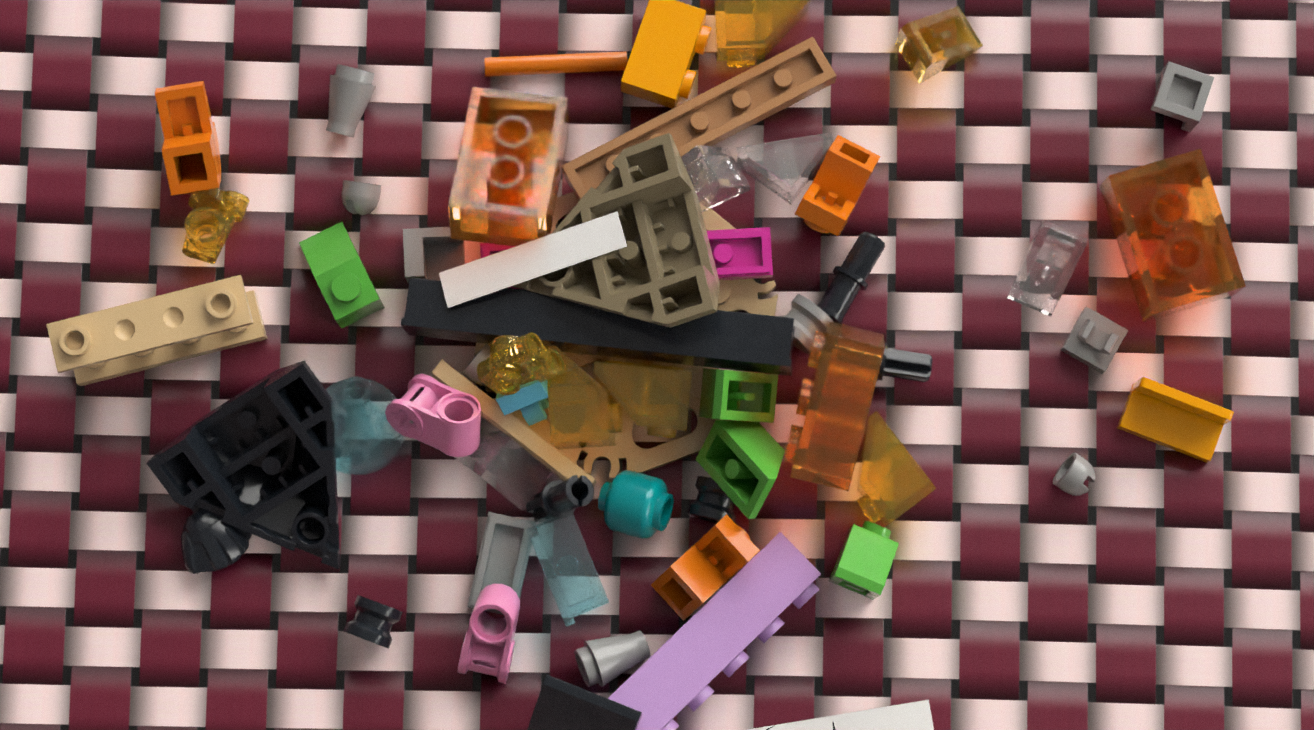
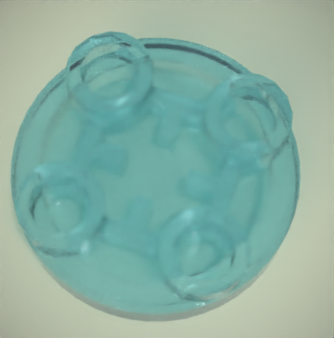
M357 376L338 381L326 388L334 404L336 471L348 475H366L387 466L397 456L405 439V436L398 433L389 424L385 414L386 407L396 397L382 384Z

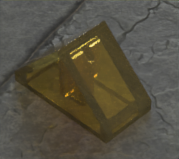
M959 6L908 22L901 27L895 43L919 84L983 46Z

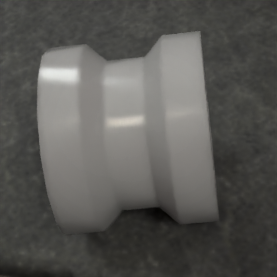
M797 294L791 302L792 309L789 313L779 317L794 318L795 333L793 345L810 355L816 347L817 337L821 333H827L833 327L834 322L815 303Z

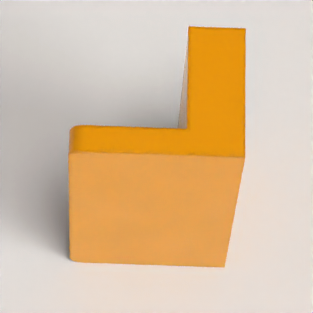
M1141 377L1132 385L1117 428L1208 463L1212 459L1223 426L1231 421L1234 412L1151 379Z

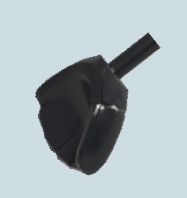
M196 506L191 509L193 513L186 517L181 533L182 556L188 571L192 574L218 571L227 568L239 560L248 549L252 534L222 522L221 516Z

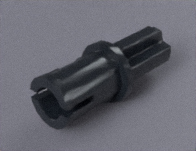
M860 233L841 267L835 266L833 273L836 276L817 305L833 320L834 324L841 325L858 292L866 290L868 284L865 280L885 248V243L872 233Z
M839 339L835 370L877 375V380L882 381L883 376L927 382L931 376L933 360L929 354L887 348L888 343L883 342L882 346H875Z
M574 475L565 481H552L545 485L540 493L535 494L532 501L526 503V511L533 513L534 521L538 523L552 518L565 519L572 515L576 508L586 506L592 501L594 497L593 484L583 475L580 478Z

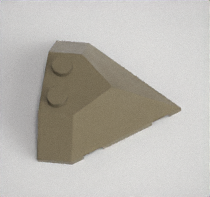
M667 133L623 149L612 162L615 167L596 189L591 187L552 232L553 234L618 211L627 247L512 286L669 328L717 312L720 281L700 203L671 134Z

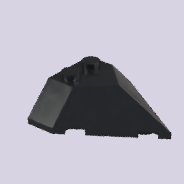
M305 360L273 371L212 410L187 428L146 463L176 503L190 509L196 506L221 516V521L292 551L298 548L322 558L321 563L339 570L340 543L333 399Z

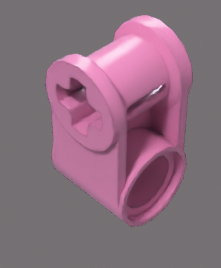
M415 375L409 381L408 391L401 399H394L386 407V418L398 433L430 445L446 455L465 457L474 453L480 445L481 405L478 399L471 394L461 392L438 382L429 375Z
M494 583L480 591L464 638L458 664V673L466 674L469 670L496 676L498 682L506 684L515 648L514 636L520 611V599L511 587ZM496 609L505 617H491L485 610Z

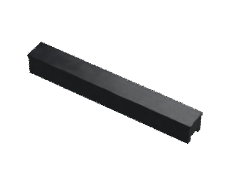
M410 278L405 316L401 320L403 329L408 335L786 376H792L793 371L792 350L795 326L794 318L717 310L715 313L669 328L547 295L513 288H505L447 308L441 281Z

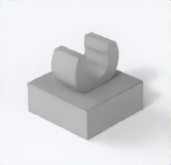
M1086 306L1067 337L1061 351L1103 374L1128 330Z

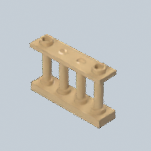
M241 275L46 324L57 372L62 373L74 370L76 383L79 386L267 339L257 294L254 290L245 291Z

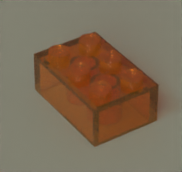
M472 87L448 204L451 239L518 246L550 235L562 172L561 166L563 165L569 134L568 98Z
M1201 148L1109 175L1099 186L1143 322L1234 296L1246 287Z
M827 321L824 333L814 332L808 357V366L815 368L813 379L803 378L796 405V414L803 415L801 426L791 425L785 448L784 461L792 463V478L849 491L885 350L884 334Z

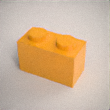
M649 0L621 80V92L671 109L677 106L679 97L688 99L697 72L689 70L695 53L704 54L712 30L711 27L705 26L706 10L677 0Z

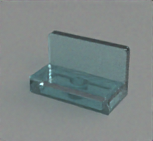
M574 514L565 519L552 518L527 529L566 627L575 624L573 617L609 603Z

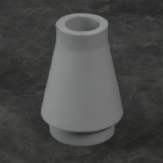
M337 64L335 75H330L329 111L326 131L354 137L356 127L376 86L372 85L374 73Z
M640 630L626 635L584 641V647L574 650L579 671L588 687L597 683L603 687L639 662L651 657L648 643Z

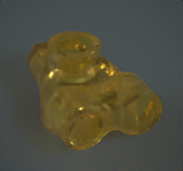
M218 188L192 192L188 205L193 210L185 220L186 237L182 253L190 258L211 264L216 263L234 223L243 221L250 202L249 198L239 192L223 191ZM205 234H213L208 238H201Z
M533 332L521 337L503 335L495 338L491 342L489 358L481 361L477 366L478 379L495 393L501 395L515 394L519 391L520 385L535 380L544 382L561 375L564 371V363L560 354L554 349L547 350L539 336Z

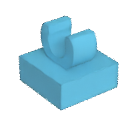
M544 360L500 378L496 401L504 415L520 409L529 426L547 419L544 409L549 407L547 398L549 396L552 375Z

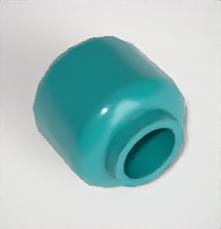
M631 470L619 472L612 483L605 482L598 498V508L604 511L605 523L610 530L641 539L651 538L657 531H664L666 529L674 504L673 495L668 493L667 486L662 479Z

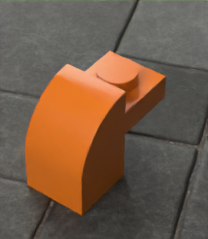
M204 81L156 88L155 98L164 135L161 150L171 196L219 188L221 182L220 151L215 122H212Z
M838 135L829 148L812 184L803 196L795 215L803 218L805 224L817 232H830L840 236L881 156Z
M726 514L699 541L661 574L651 586L684 621L760 550L750 540L747 532L736 525Z

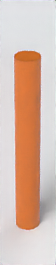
M627 51L488 57L484 59L485 77L625 71L628 62Z

